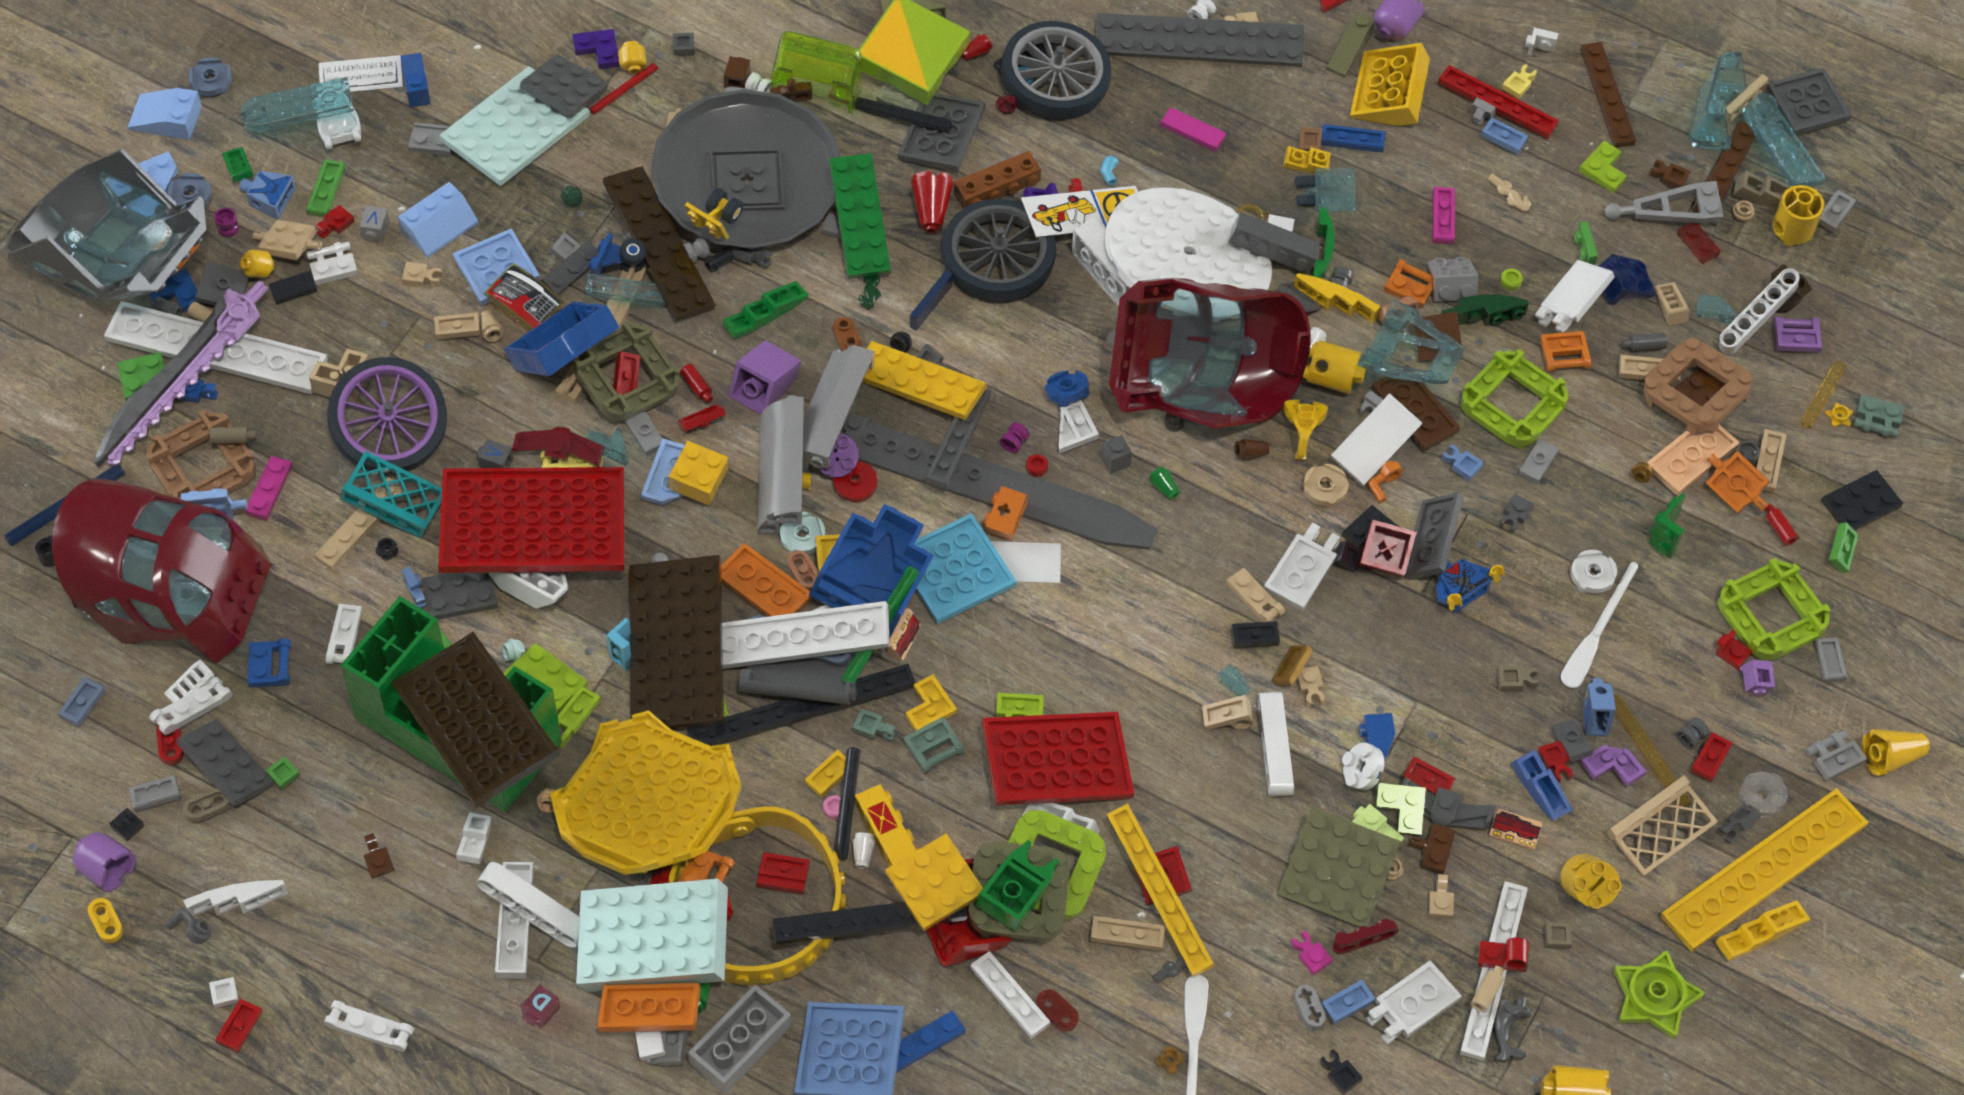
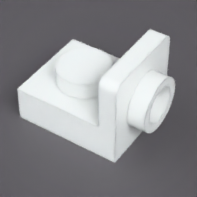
M1534 27L1533 34L1528 35L1525 47L1529 48L1527 55L1531 56L1533 47L1543 51L1554 52L1559 33Z

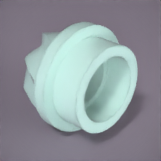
M509 639L506 643L502 644V653L506 661L512 660L515 662L525 652V646L519 640Z

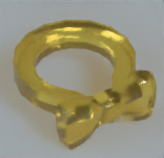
M1244 204L1237 212L1239 214V212H1243L1246 209H1253L1258 213V219L1265 221L1268 218V212L1266 210L1263 212L1255 204Z

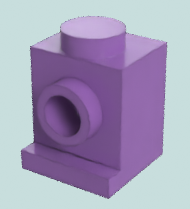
M1750 660L1740 667V671L1743 672L1745 691L1752 692L1754 697L1765 696L1768 691L1775 688L1772 661Z

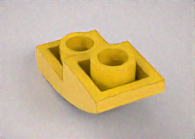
M1288 146L1285 151L1283 167L1303 172H1328L1331 153L1312 147L1307 152Z

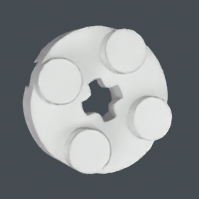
M1586 550L1577 556L1573 561L1570 573L1573 582L1577 585L1580 592L1596 594L1612 588L1617 576V566L1611 557L1607 558L1602 555L1603 552L1598 550ZM1590 568H1594L1599 573L1597 575L1590 574Z
M1359 743L1350 752H1346L1342 758L1344 778L1348 786L1360 790H1369L1379 781L1377 779L1379 771L1383 772L1384 756L1379 748L1368 743Z

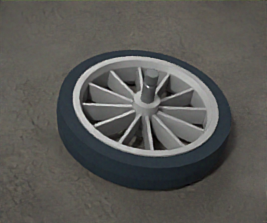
M1042 21L1022 28L1009 40L1002 56L1001 77L1008 94L1014 96L1016 103L1027 111L1051 119H1071L1092 111L1103 100L1110 85L1111 62L1107 51L1100 41L1083 28L1066 22ZM1050 43L1062 45L1057 47L1055 56L1052 51ZM1043 44L1047 56L1044 53H1042L1037 47H1035V45ZM1064 46L1076 50L1067 58H1063L1065 53ZM1028 51L1036 59L1023 56L1022 53ZM1081 55L1088 60L1071 63ZM1018 64L1034 69L1019 71ZM1093 69L1094 75H1090L1080 71ZM1040 77L1031 85L1026 83L1024 80L1029 78ZM1046 81L1050 83L1048 94L1036 90ZM1077 81L1091 84V86L1086 90ZM1053 84H1058L1062 97L1050 96ZM1065 84L1078 95L1069 97Z

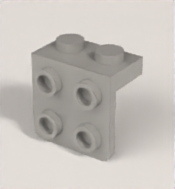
M1456 257L1450 260L1436 258L1428 261V268L1434 278V302L1456 301L1459 298L1476 296L1478 294V274L1470 259Z

